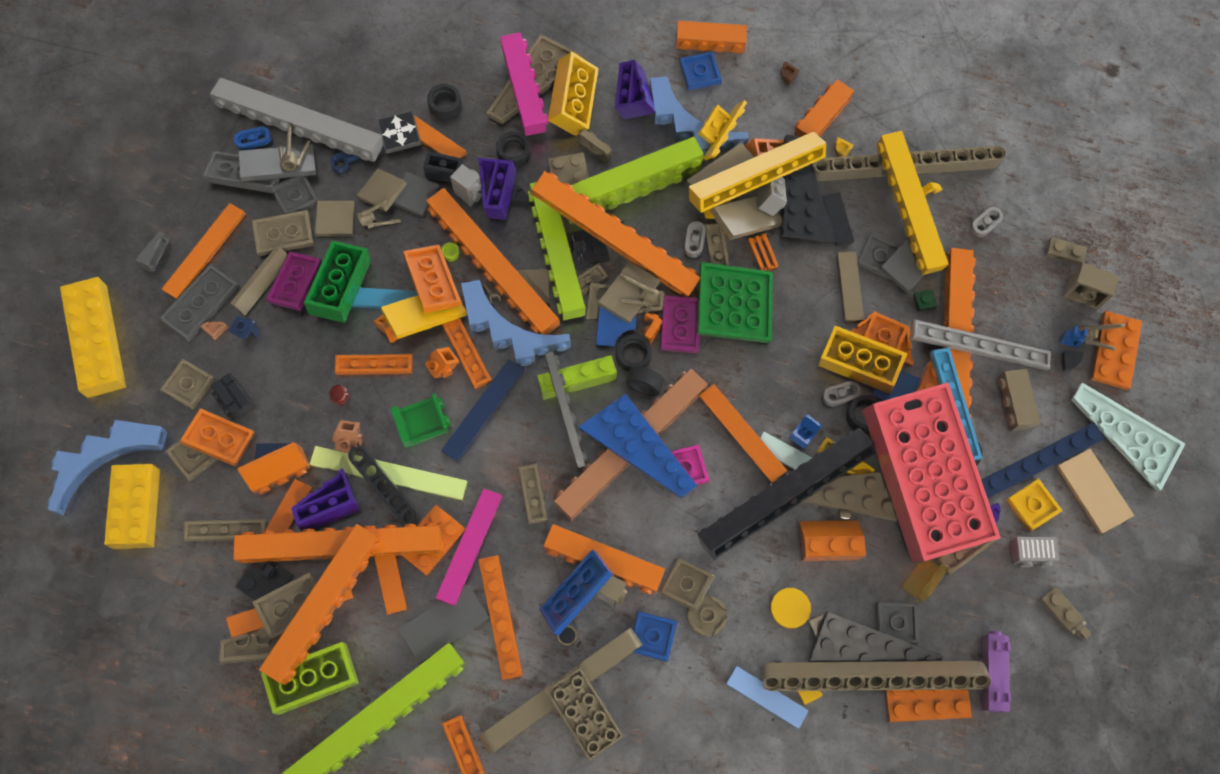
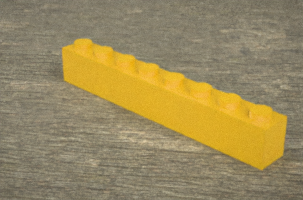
M898 131L881 135L876 145L877 152L881 154L883 169L888 174V184L892 186L894 201L899 206V216L903 219L905 233L910 238V248L915 253L917 259L916 266L922 275L942 271L948 265V261L903 132Z
M811 132L689 186V201L700 213L825 158L826 142L815 132Z

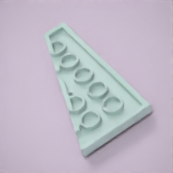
M1081 383L1071 401L1092 423L1095 422L1101 433L1157 492L1161 491L1185 443L1086 384Z

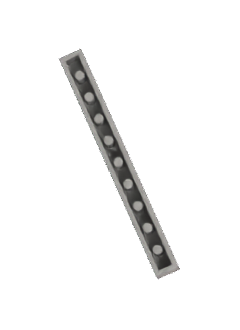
M221 77L210 93L214 104L219 108L229 109L235 114H243L252 120L262 121L266 125L276 126L283 131H288V127H291V132L299 137H306L313 142L326 144L332 149L337 148L346 154L359 156L363 160L375 162L384 146L380 134Z

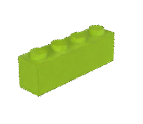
M612 355L558 370L559 375L563 374L566 384L563 386L564 393H571L615 381L617 378ZM549 372L537 375L543 400L556 397Z

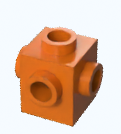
M450 347L433 351L424 364L434 379L446 378L453 373V369L459 363V360Z

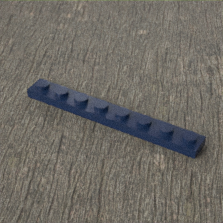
M1094 422L981 479L987 499L1105 439Z

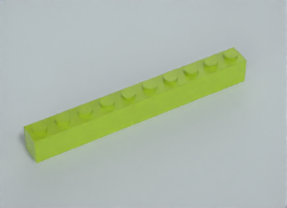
M450 643L446 644L282 774H328L330 771L336 772L344 765L342 762L348 757L352 759L361 752L360 748L364 744L370 745L379 738L377 734L383 729L388 731L396 724L395 720L400 716L404 718L413 711L412 706L418 702L420 704L425 702L430 697L429 693L435 688L438 691L447 684L446 680L450 676L456 677L464 670L465 662Z

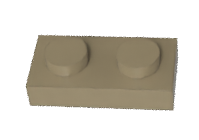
M583 129L580 133L579 143L608 163L612 158L611 147L606 142H601L597 139L596 135Z
M1051 237L1048 242L1046 256L1081 266L1085 261L1087 247Z

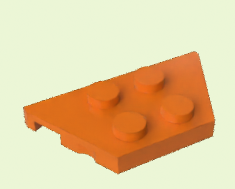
M874 311L851 330L853 333L908 353L903 364L912 367L914 360L911 356L912 344L909 339L910 327Z

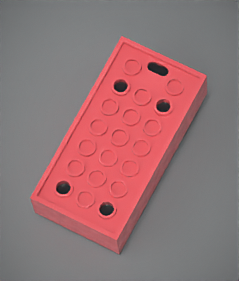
M949 383L878 402L862 410L872 441L874 442V448L911 562L930 560L1001 538Z

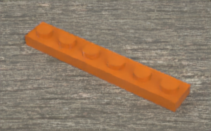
M499 556L478 559L502 680L521 677L523 672Z

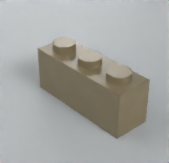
M1027 369L1003 372L998 377V387L1002 390V403L1007 410V423L1010 425L1011 431L1035 428L1041 422Z

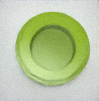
M448 242L441 248L446 261L452 262L458 259L460 250L457 244Z

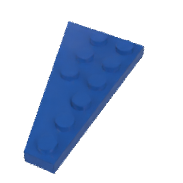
M626 394L578 427L580 431L587 433L595 441L600 442L630 465L659 482L661 486L680 499L697 487V484Z

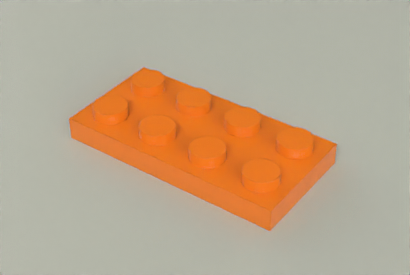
M440 245L403 251L405 263L424 313L461 306L460 297Z
M1105 311L1102 315L1101 325L1124 323L1125 326L1099 331L1098 342L1113 346L1116 349L1113 351L1099 346L1096 347L1091 380L1129 390L1132 384L1142 321Z
M968 689L884 690L888 722L972 718Z

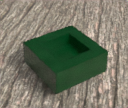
M933 289L913 294L918 312L937 308L938 305Z

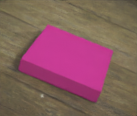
M699 444L671 451L697 485L709 483L710 480Z

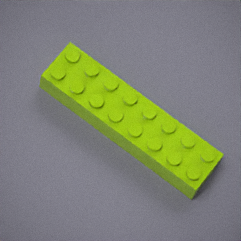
M691 137L571 186L574 188L573 191L579 195L581 193L587 196L592 204H598L605 210H612L622 203H629L637 197L647 196L652 191L662 190L667 185L676 184L687 177H692L701 171L704 153L695 137Z

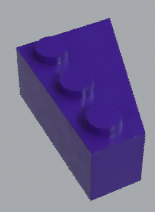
M635 59L619 63L615 110L625 120L656 113L645 71Z
M478 158L483 208L488 218L506 220L517 176L513 161Z
M343 468L331 480H326L317 491L311 492L291 508L296 525L302 532L303 529H317L360 511L350 480Z

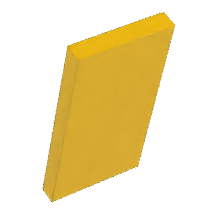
M417 295L381 307V312L396 339L467 316V311L462 302L461 306L424 313Z

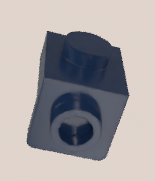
M239 315L228 330L231 334L243 340H246L249 334L257 337L260 333L255 321L250 318L245 319Z

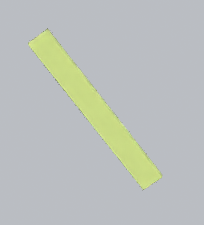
M315 446L310 461L311 466L335 472L343 468L348 475L364 478L350 462L348 453ZM355 455L356 461L362 460V456ZM376 460L397 486L463 501L468 483L466 480ZM370 466L367 469V474L370 477L375 475V466Z

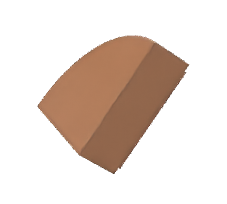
M221 321L206 322L200 326L214 340L229 328Z

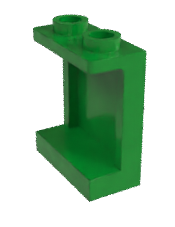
M435 393L431 394V398L400 409L398 405L390 408L405 448L449 433L447 427L451 425L447 414L443 415L441 409L445 407L441 397L437 398Z

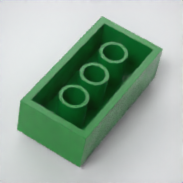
M331 241L304 301L310 315L345 323L371 263L368 249Z

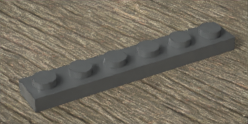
M553 352L544 354L576 467L586 466L584 462L587 461L586 452L584 449L581 450L579 442H582L579 430L575 431L574 423H577L575 414L570 412L568 406L571 404L568 393H564L563 386L566 385L563 374L559 375L557 367L560 366L558 356H554Z

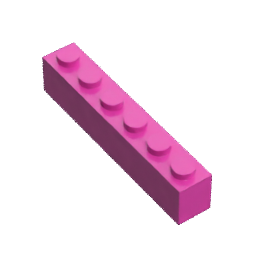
M521 32L500 36L501 48L524 134L528 136L546 132L548 117L542 111L544 103L543 99H539L538 96L540 94L539 85L534 82V79H536L535 70L530 68L532 61L530 53H526V49H528L527 41L522 39Z

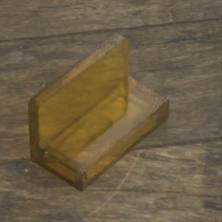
M931 560L920 561L902 588L918 601L923 602L928 599L949 568L943 563L937 566Z

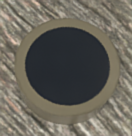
M568 625L559 636L557 635L559 643L563 646H572L577 640L576 629Z

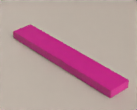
M483 489L436 595V600L456 606L501 502V494Z

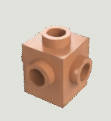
M340 420L332 437V441L335 442V450L349 453L351 448L361 446L363 435L360 434V423Z

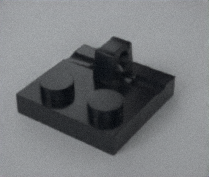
M585 230L566 234L575 269L610 261L607 246Z
M275 562L252 563L235 587L252 599L257 600L290 583L294 575Z

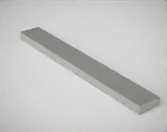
M915 319L911 321V340L946 348L950 347V349L1047 371L1050 369L1051 351Z

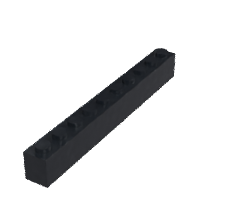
M860 428L849 432L844 438L832 443L823 452L817 453L814 458L800 464L791 473L785 474L776 483L768 485L765 490L753 495L744 504L736 506L733 511L725 516H721L712 525L704 527L697 534L701 545L713 560L717 559L875 454L874 442Z

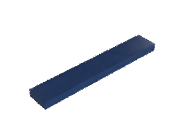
M510 359L507 360L442 448V453L457 463L524 373V368Z

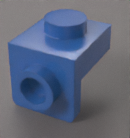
M806 414L789 438L805 449L820 430L822 424Z

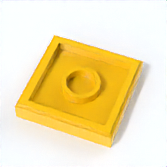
M1039 478L1006 499L1029 532L1063 511Z

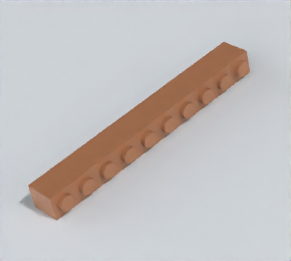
M690 369L688 372L684 371L678 377V382L675 385L670 384L665 389V394L661 398L657 397L651 403L652 407L648 411L643 410L641 412L658 436L707 389L708 383L693 369ZM609 448L607 450L603 449L596 456L597 460L593 464L591 462L583 468V473L579 477L575 476L568 483L570 486L565 491L562 489L555 495L554 505L570 521L584 510L630 465L611 452Z

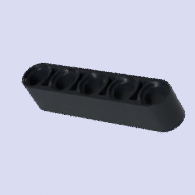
M362 447L351 448L348 453L350 462L404 525L417 524L420 519V513L372 455ZM357 451L363 452V458L360 461L355 460V453ZM370 466H375L376 473L370 477L367 474V469ZM383 481H387L389 484V488L385 492L380 490V484ZM395 496H400L402 499L401 505L395 507L392 503ZM408 511L414 513L415 517L412 522H407L405 519V514Z

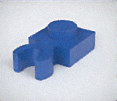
M1073 326L1072 330H1066L1060 336L1058 343L1078 348L1084 342L1088 329L1080 331L1077 330L1078 326Z

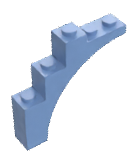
M668 77L650 78L649 88L656 113H653L654 124L665 125L672 123L675 141H684L695 137L705 155L711 145L698 135L704 123L689 114L677 101L671 90ZM729 131L727 141L720 146L719 150L732 149L740 143L743 145L747 144L749 140L748 132Z
M480 280L461 283L471 331L481 332L486 328H490L493 347L504 349L509 345H513L517 365L528 366L532 364V362H535V354L544 355L555 350L562 352L571 347L569 334H537L511 324L492 307L484 294Z
M115 420L109 430L110 438L86 435L80 447L81 454L57 451L56 456L53 457L51 462V470L58 473V476L54 479V489L52 496L48 499L47 510L58 515H64L71 497L89 474L102 464L130 452L143 450L163 451L168 432L161 426Z

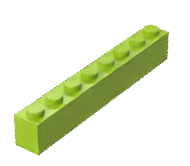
M537 182L530 183V191H527L529 202H533V207H531L533 218L537 217L538 222H535L537 233H541L542 238H539L540 246L546 252L543 256L545 265H549L550 268L548 270L549 281L554 283L552 287L554 298L557 297L559 302L556 303L557 312L562 314L563 320L585 316V304L561 214L530 194Z

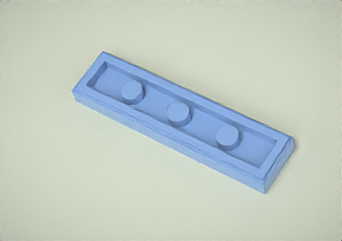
M738 666L735 667L726 683L732 689L796 729L800 728L809 711L778 691L766 690L763 687L762 681Z

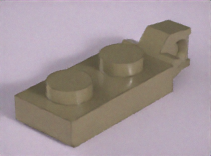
M1057 587L1052 588L1039 599L1066 632L1069 631L1072 635L1076 634L1081 641L1086 640L1092 635L1085 626L1087 623Z

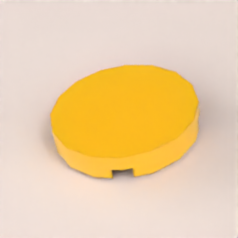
M785 588L778 591L773 597L770 604V613L777 624L787 629H795L804 625L809 619L811 603L801 590Z

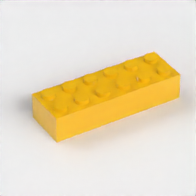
M99 277L60 286L78 391L87 398L126 388L107 285Z

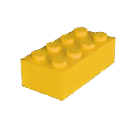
M573 52L558 60L548 121L577 136L583 129H589L599 68Z
M834 326L822 354L819 367L891 394L908 353Z
M153 464L111 466L104 545L112 549L154 548L160 469Z

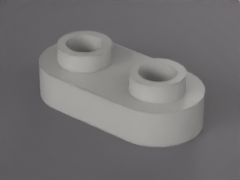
M996 207L988 208L972 223L971 232L977 237L986 236L1002 221V211Z
M692 222L687 229L684 251L687 256L692 258L700 256L703 250L706 228L701 222Z
M854 381L828 387L823 393V401L830 407L852 402L855 398L859 397L861 388ZM847 390L852 391L853 394L849 395ZM829 396H834L835 400H831Z

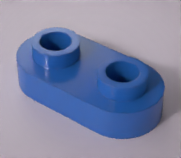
M262 126L240 131L234 136V143L240 150L265 146L271 141L269 130Z

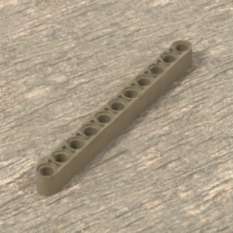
M1001 146L915 151L910 152L917 174L994 169L1001 164L1006 156V151ZM881 154L823 158L814 162L813 165L817 181L888 176L887 171L882 166Z
M981 661L766 663L761 667L763 687L768 691L985 689L991 684L988 670Z

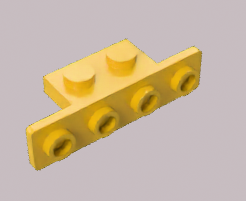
M745 100L736 104L730 115L719 105L714 106L698 132V135L711 145L703 157L705 161L710 158L714 159L719 154L720 146L727 141L729 131L733 130L737 124L735 121L745 111L744 107L747 104Z

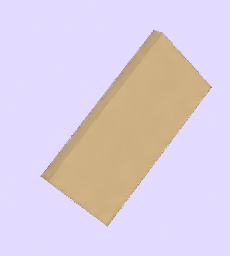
M1091 449L1056 467L1099 534H1103L1134 517L1133 512Z

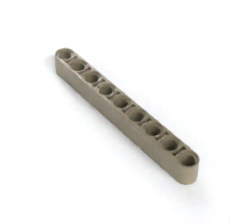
M629 628L581 662L579 666L589 682L592 683L631 655L634 650L639 649L643 644L632 628ZM542 690L482 733L479 739L491 755L556 708L546 692Z

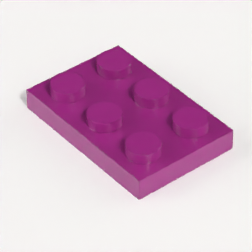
M289 251L266 301L271 304L301 311L322 264V260Z
M664 296L661 351L699 352L700 335L697 334L698 298Z

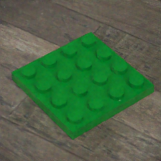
M701 262L699 265L697 334L770 343L772 341L773 272Z

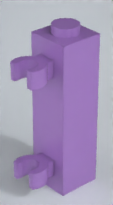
M989 631V634L982 636V662L985 664L991 678V684L987 688L982 689V711L1006 713L1010 712L1011 693H1009V651H1011L1009 636L1002 635L1000 631Z

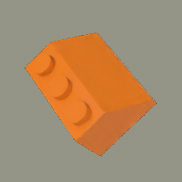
M293 442L237 469L250 490L261 495L271 490L270 487L276 484L281 486L288 483L289 478L295 475L300 477L307 474V470L311 466L303 448Z
M858 520L799 521L802 561L861 560L866 556L865 538Z

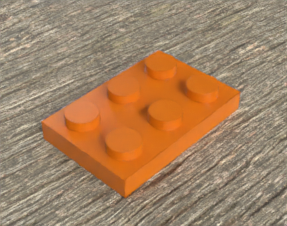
M200 408L180 442L185 446L236 467L253 439L255 432Z
M437 505L430 510L417 527L424 526L425 523H436L437 526L441 527L442 553L402 555L426 576L433 571L466 530V528Z

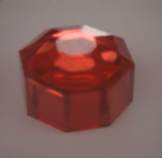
M341 384L333 386L329 391L331 401L337 405L346 403L349 398L347 388Z

